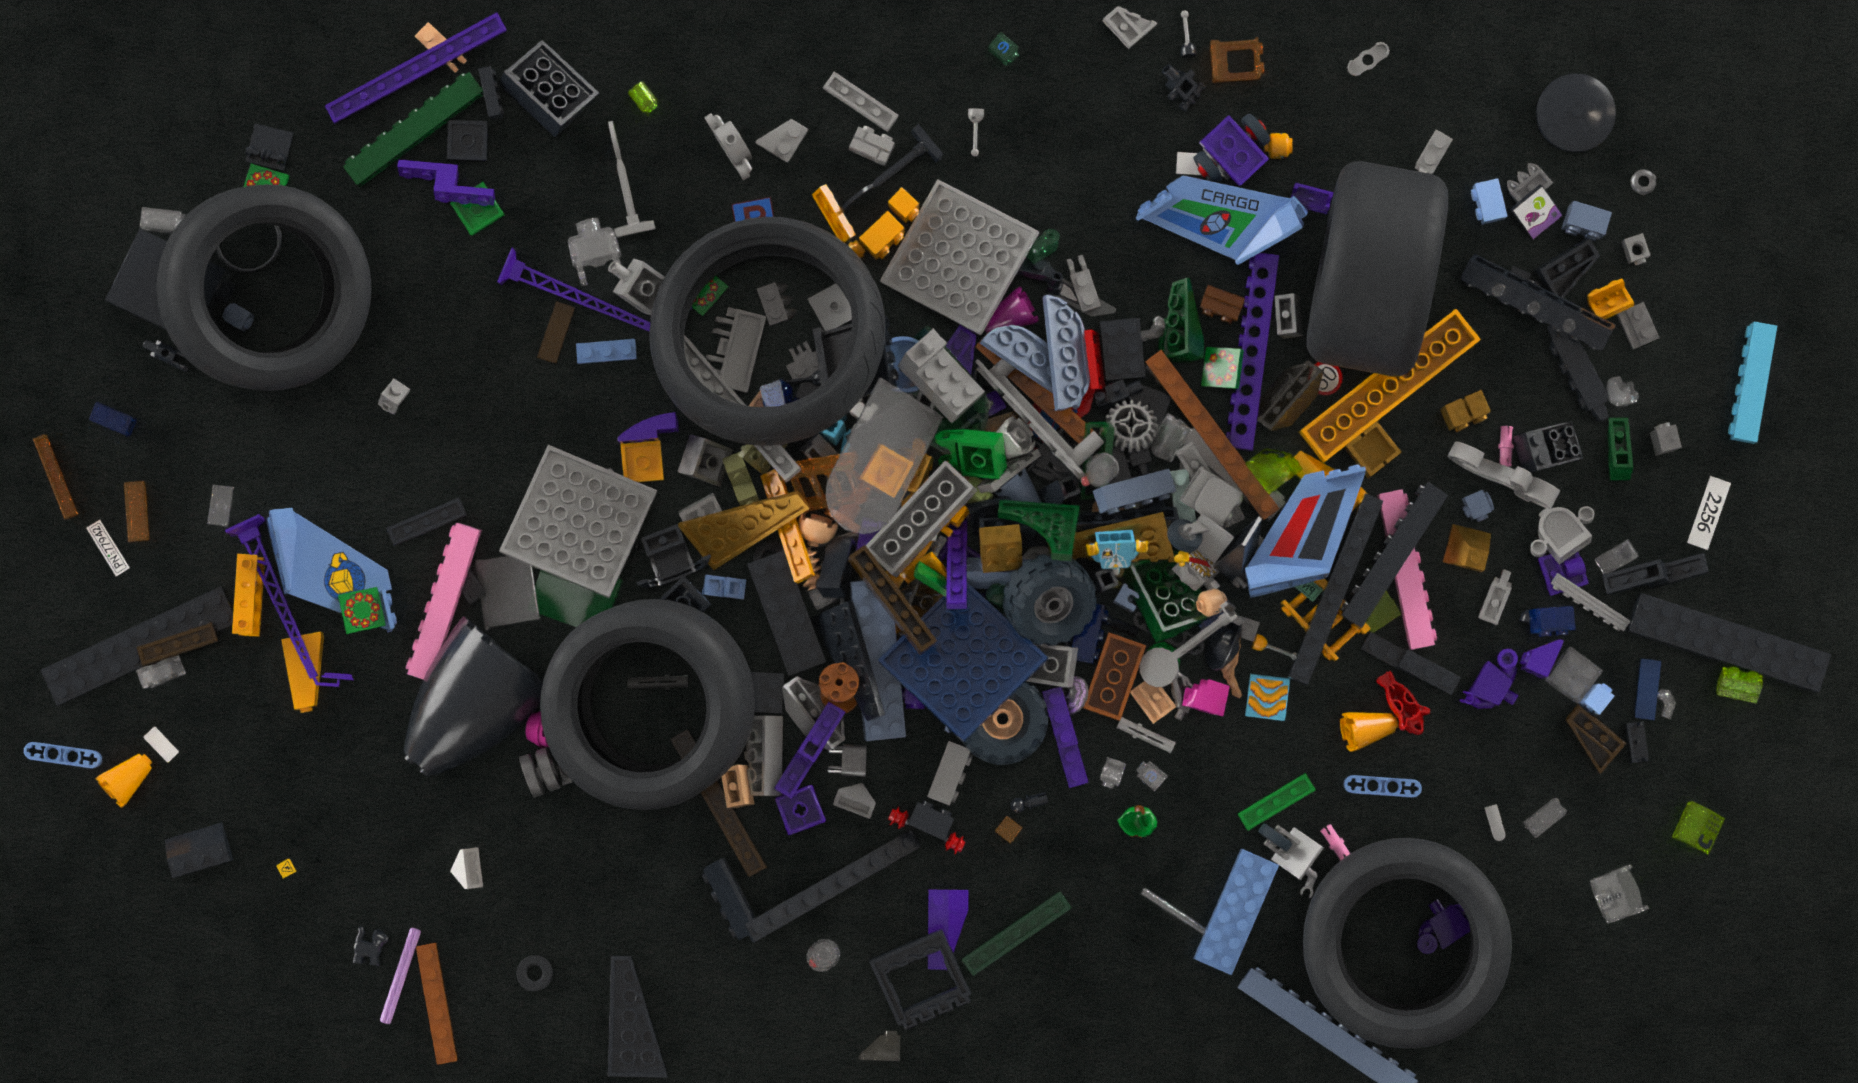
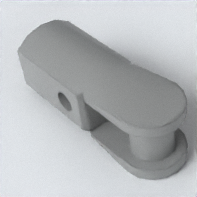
M1497 804L1485 807L1494 839L1497 841L1503 840L1505 838V831Z

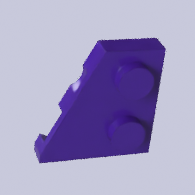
M959 325L944 349L971 377L976 335Z

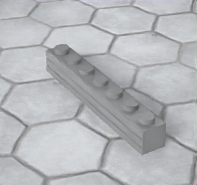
M1557 573L1551 584L1554 585L1552 588L1558 592L1559 590L1563 591V595L1568 598H1574L1573 601L1578 605L1580 603L1583 604V608L1587 611L1592 610L1594 612L1593 615L1596 617H1603V621L1607 624L1612 623L1614 625L1613 628L1620 631L1621 629L1624 631L1631 622Z

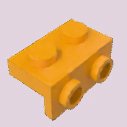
M1623 279L1614 280L1600 289L1592 290L1587 295L1588 306L1591 311L1603 319L1612 317L1634 306V301L1626 290Z

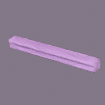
M416 928L409 930L380 1021L385 1024H390L421 933Z

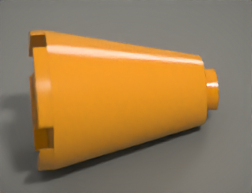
M1346 712L1342 713L1344 718L1340 719L1342 738L1348 741L1349 745L1346 747L1350 752L1357 751L1394 733L1398 727L1397 719L1391 713Z
M137 754L95 779L111 798L116 799V803L123 808L152 769L150 766L152 762L145 754L143 756Z

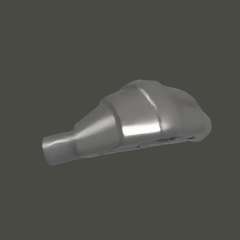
M1178 672L1176 679L1170 685L1172 696L1178 709L1175 718L1182 721L1185 713H1188L1190 710L1189 707L1182 706L1185 688H1192L1193 685L1187 676Z

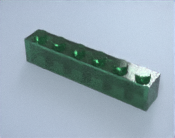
M1059 891L963 957L962 961L974 976L1072 907L1061 891Z

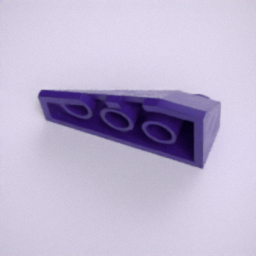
M929 889L928 934L943 929L953 953L968 912V890ZM941 951L928 956V969H947Z

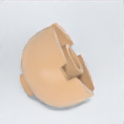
M806 513L800 515L798 521L799 529L803 539L807 540L808 545L818 547L819 544L828 543L835 536L838 522L832 524V519L816 514H811V517H805Z

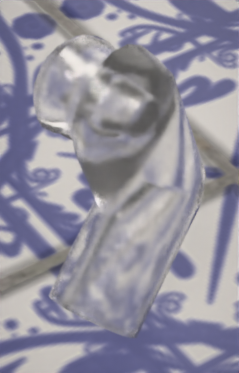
M1155 317L1151 329L1141 331L1142 341L1158 338L1165 328V321H1163L1162 317Z
M1661 689L1657 695L1658 699L1662 700L1665 705L1661 716L1671 719L1676 702L1669 690Z

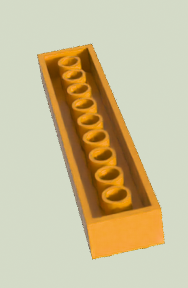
M1455 309L1424 334L1416 363L1407 374L1387 376L1373 373L1304 427L1299 433L1323 463L1326 462L1481 339L1458 310Z

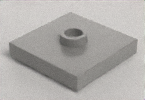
M837 284L808 298L825 331L838 328L852 320L849 302Z

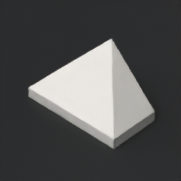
M478 848L460 850L452 866L451 873L464 889L483 887Z

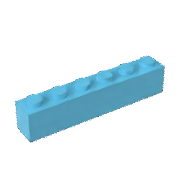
M1753 322L1746 328L1745 338L1748 339L1747 345H1744L1742 349L1744 362L1743 365H1740L1738 376H1741L1740 384H1737L1735 389V395L1738 397L1737 402L1732 407L1734 420L1733 423H1730L1728 434H1731L1730 440L1752 444L1758 441L1777 326Z

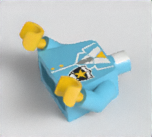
M1133 530L1095 532V544H1086L1087 554L1096 562H1100L1101 568L1113 569L1115 575L1120 573V568H1128L1131 560H1134L1139 553L1148 551V540L1144 542L1136 540L1135 542Z

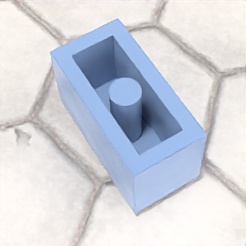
M1498 178L1474 184L1471 196L1473 201L1477 203L1478 208L1475 209L1477 219L1481 220L1482 224L1504 220L1507 217V212Z
M1604 683L1602 685L1594 684L1582 697L1579 704L1593 716L1600 715L1614 697L1611 693L1612 689Z

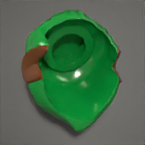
M1142 805L1128 808L1118 819L1120 827L1131 837H1147L1157 827L1155 815L1149 808Z

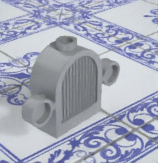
M710 113L704 118L714 132L716 139L742 179L749 178V172H751L752 167L748 161L752 159V156L745 142L731 121L724 124L719 115L713 116Z
M1584 506L1580 508L1578 517H1576L1573 512L1566 508H1545L1539 514L1541 517L1538 527L1539 539L1532 542L1530 551L1535 557H1542L1545 555L1546 550H1548L1560 565L1591 543L1592 535L1583 524L1593 521L1594 510L1589 506Z

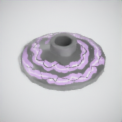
M1074 676L1073 687H1062L1070 715L1079 712L1084 707L1089 692L1085 679Z

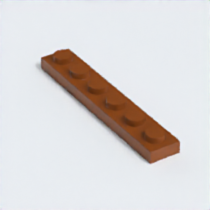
M437 944L416 946L437 1065L457 1061Z

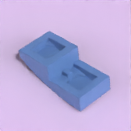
M705 575L702 595L744 599L746 580Z

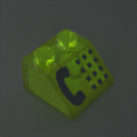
M1265 448L1245 463L1269 495L1302 470L1299 462L1290 453Z
M1688 801L1672 838L1709 855L1725 818L1693 801Z

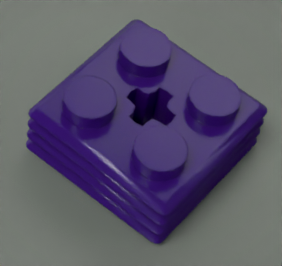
M812 785L796 790L791 799L784 795L775 798L788 835L826 821ZM798 804L806 807L802 816L799 813H795Z

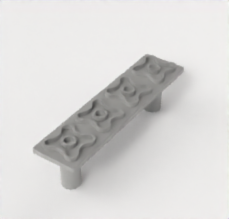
M1001 359L988 370L979 360H976L975 362L979 366L976 368L978 372L1000 395L1005 394L1002 396L1005 401L1026 423L1031 422L1029 426L1052 451L1057 450L1055 454L1078 479L1087 477L1079 466L1104 441L1093 431L1072 449L1006 378L1015 367Z

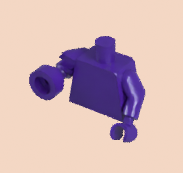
M1504 649L1499 652L1497 662L1500 665L1501 671L1491 662H1485L1469 691H1463L1466 694V699H1460V702L1469 704L1477 709H1491L1494 706H1499L1502 700L1513 705L1518 697L1516 693L1509 690L1517 673L1515 665L1518 657L1515 651Z
M1438 899L1431 902L1428 906L1434 915L1420 926L1417 948L1422 953L1430 954L1436 950L1437 943L1440 949H1444L1470 932L1469 922L1463 908L1460 905L1453 906L1452 904L1444 908Z

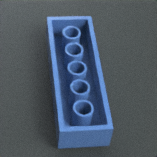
M1240 849L1194 959L1232 975L1278 869V864Z

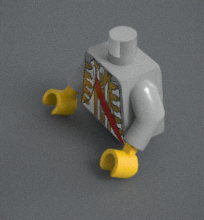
M1195 550L1189 554L1188 552L1179 551L1175 555L1174 561L1177 564L1172 570L1180 577L1181 582L1189 585L1195 591L1202 586H1205L1207 590L1220 587L1214 579L1219 571L1213 567L1215 564L1200 552Z

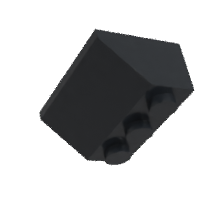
M223 822L165 839L166 856L172 878L234 861Z

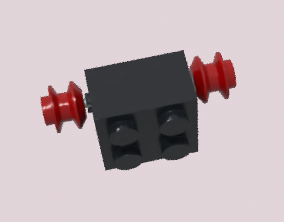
M924 800L922 804L917 803L910 819H907V810L904 813L899 811V807L897 810H892L888 819L891 820L890 825L895 822L898 824V829H900L904 824L906 826L909 824L944 840L946 850L952 848L955 854L957 851H962L966 842L962 840L964 836L957 838L954 832L950 834L949 838L947 837V833L954 820L951 817L952 813L944 809L938 812L932 809L933 804Z

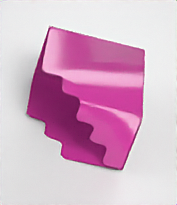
M1201 679L1199 685L1193 684L1192 688H1185L1182 706L1212 715L1223 716L1230 686L1210 679Z

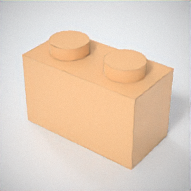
M748 765L732 766L722 776L727 808L754 805V799L750 795L748 782Z

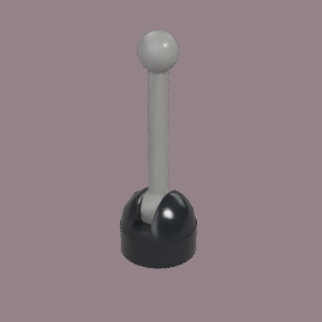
M1185 10L1181 12L1186 41L1181 47V57L1192 58L1197 56L1195 45L1189 42L1187 22L1189 13Z

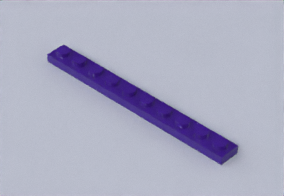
M495 13L325 105L336 124L506 32L507 29L499 14Z

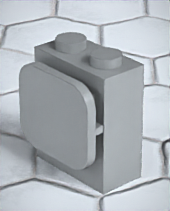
M1200 466L1180 497V501L1198 513L1205 514L1218 525L1223 526L1224 523L1227 524L1231 519L1233 508L1240 505L1243 499V492Z

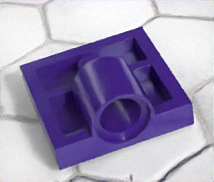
M1579 552L1560 565L1551 554L1538 558L1550 596L1563 592L1561 590L1558 592L1552 588L1554 585L1551 582L1557 573L1578 587L1589 584L1586 568Z

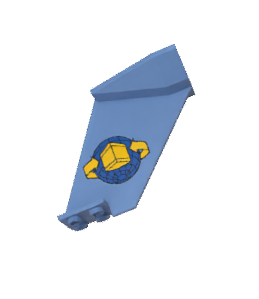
M293 508L269 511L270 517L266 518V523L284 594H290L341 613L338 595L377 587L386 626L380 628L386 629L387 632H391L394 629L397 621L395 613L390 611L392 605L391 595L386 593V591L392 590L387 569L295 513Z

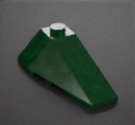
M1185 278L1172 283L1167 304L1169 312L1167 319L1164 318L1163 325H1165L1163 337L1160 336L1158 343L1159 351L1162 350L1170 362H1192L1204 358V338L1190 279Z

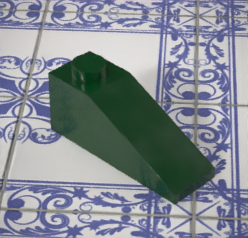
M1608 418L1610 480H1630L1633 459L1628 418Z

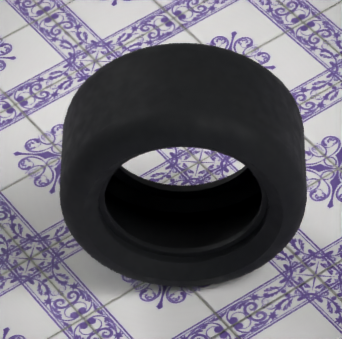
M1354 161L1347 164L1341 170L1336 182L1328 217L1307 331V349L1316 361L1387 376H1402L1414 367L1427 326L1447 220L1448 189L1445 182L1439 177L1429 173L1364 161Z
M271 184L252 185L219 193L196 206L182 219L169 237L160 259L157 274V299L164 326L171 340L184 357L196 368L220 382L236 387L266 391L285 390L320 378L339 364L351 351L365 326L369 313L371 275L367 257L357 235L348 222L329 204L308 192L292 187ZM254 223L281 227L301 239L313 253L319 265L323 283L321 306L310 328L292 344L269 352L251 351L229 340L213 322L204 298V276L213 252L227 236L244 226Z
M660 599L637 600L615 606L592 616L575 628L560 644L548 665L543 681L540 702L543 732L553 757L565 774L585 792L603 802L627 809L654 810L666 808L693 798L720 779L736 762L747 743L752 729L755 710L754 685L748 663L741 649L731 635L717 621L707 614L679 602ZM651 642L665 646L681 655L697 673L706 697V720L698 742L683 759L660 765L636 762L617 752L600 733L592 711L591 695L593 682L604 660L622 644Z
M1393 838L1378 841L1357 849L1343 858L1327 873L1316 889L1307 910L1303 934V953L1306 970L1316 995L1328 1012L1341 1025L1354 1034L1376 1044L1395 1048H1422L1437 1045L1459 1036L1480 1021L1490 1010L1503 989L1511 963L1512 937L1509 919L1499 894L1482 871L1470 860L1451 848L1436 842L1416 838ZM1395 879H1419L1444 889L1461 905L1470 926L1471 949L1463 973L1445 993L1420 1004H1393L1369 994L1354 980L1347 969L1342 955V930L1346 917L1353 905L1373 887Z

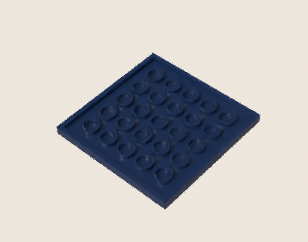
M967 582V609H947L946 597L943 596L921 617V620L937 639L934 646L922 655H919L905 635H903L878 659V662L961 741L965 742L1048 660V657L1026 637L1023 639L1015 631L1011 623Z

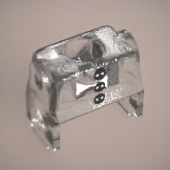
M1631 864L1590 880L1592 891L1607 924L1649 909L1648 905L1642 906L1638 886L1629 869L1633 868Z

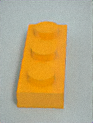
M827 185L821 186L812 196L836 237L847 243L856 235L853 227L847 221Z

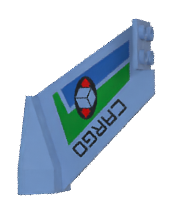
M1181 176L1166 186L1169 192L1164 190L1156 196L1157 198L1153 202L1148 200L1143 203L1138 210L1136 219L1147 220L1236 260L1235 262L1238 265L1303 228L1302 218L1307 216L1308 211L1295 196L1285 198L1193 177Z

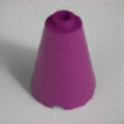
M1021 287L1016 288L999 303L985 328L986 333L991 332L997 327L1009 325L1023 327L1039 321L1038 316H1033L1032 312L1035 309L1025 291L1021 293Z

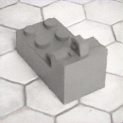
M932 329L905 353L898 368L953 423L974 405L985 391L944 349L947 342Z

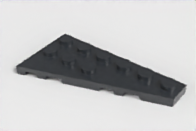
M853 600L844 602L810 618L834 663L844 662L856 671L859 678V687L853 697L866 720L872 721L884 716L885 711Z

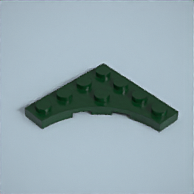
M1000 500L998 518L1020 522L1039 532L1050 546L1051 560H1072L1079 506Z

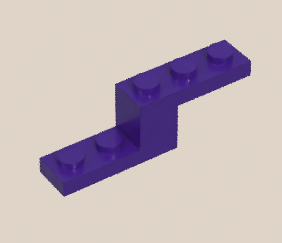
M408 160L398 161L399 176L408 179L413 177L425 180L435 179V200L443 203L450 201L459 202L460 204L473 203L481 206L494 205V189L457 186L459 177L458 165Z
M1062 687L1044 691L1042 694L1068 786L1071 788L1088 783Z
M830 702L827 703L774 787L776 791L789 799L793 797L842 719L845 711Z

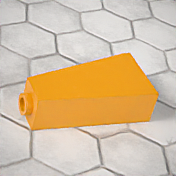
M323 632L301 635L318 674L316 678L319 682L324 634ZM281 639L294 709L300 710L301 713L312 711V707L317 706L319 686L315 684L313 679L309 678L291 639Z

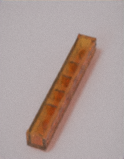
M43 434L33 438L64 519L77 516L76 507L47 435Z

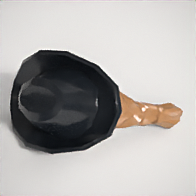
M1230 622L1208 637L1205 644V660L1210 669L1222 671L1223 677L1227 680V684L1230 685L1232 695L1240 698L1242 694L1234 676V668L1238 663L1243 628L1242 624L1238 626Z

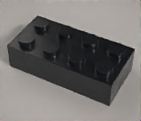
M491 66L479 68L489 118L491 121L501 119L505 113L504 108L500 105L502 99L498 93L499 85L495 81L497 79L496 72Z

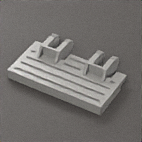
M728 307L726 316L733 317L734 320L716 317L715 321L720 324L731 325V332L719 328L712 331L714 334L729 337V339L720 338L717 354L725 357L706 355V359L723 364L721 370H715L732 390L748 393L766 316Z

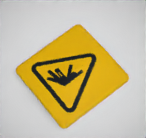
M290 859L277 865L283 878L296 872Z

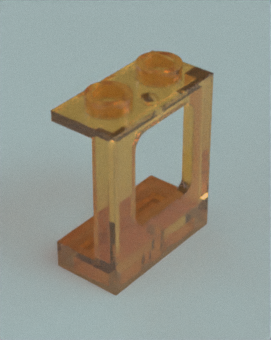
M1255 37L1254 40L1219 42V40H1212L1210 42L1213 83L1260 80L1261 74H1264V63L1260 62L1263 47L1262 43H1259L1258 37ZM1253 50L1255 64L1253 72H1228V51Z

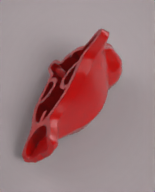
M1391 671L1377 678L1376 682L1385 688L1390 709L1399 719L1400 730H1406L1415 735L1422 734L1424 731L1423 716L1430 714V709L1421 706L1404 685L1395 681Z

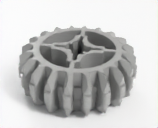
M1133 400L1130 401V404L1123 401L1122 406L1116 404L1115 409L1111 408L1109 410L1110 415H1106L1105 420L1115 427L1114 447L1116 448L1121 445L1122 451L1125 450V447L1128 448L1130 453L1132 448H1135L1137 452L1140 451V446L1146 449L1147 443L1151 444L1153 442L1152 437L1157 435V417H1153V410L1148 411V405L1141 407L1140 401L1137 405L1134 404ZM1128 415L1127 418L1117 421L1120 417ZM1135 415L1139 416V417L1142 418L1143 420L1137 419V418L1135 417ZM1130 420H1132L1133 425L1132 432H1130L1129 427ZM1145 431L1141 436L1134 438L1137 433ZM1119 432L1125 433L1127 437L1121 435Z

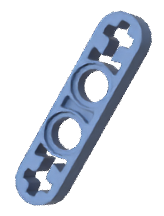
M30 742L24 748L25 756L31 760L85 768H97L102 763L101 754L94 750ZM34 745L37 750H43V746L46 747L43 754L36 753L34 757L29 752V749L33 748ZM52 748H56L59 754L54 760L48 756V752ZM71 751H75L78 754V759L75 762L68 760V753ZM82 752H85L84 756L91 757L94 754L97 762H93V765H91L90 761L83 760V764H80L83 758Z
M1352 775L1344 780L1345 790L1356 794L1416 797L1422 790L1420 782L1414 779ZM1353 778L1356 783H1362L1361 779H1365L1363 784L1364 791H1361L1362 787L1358 786L1351 790L1348 782H1351ZM1370 780L1377 781L1378 789L1372 792L1367 788ZM1391 781L1396 782L1398 785V790L1394 793L1389 792L1387 789V784ZM1401 781L1405 782L1403 786H1411V783H1414L1418 790L1414 791L1413 794H1411L1410 790H1403L1404 794H1400L1402 789Z

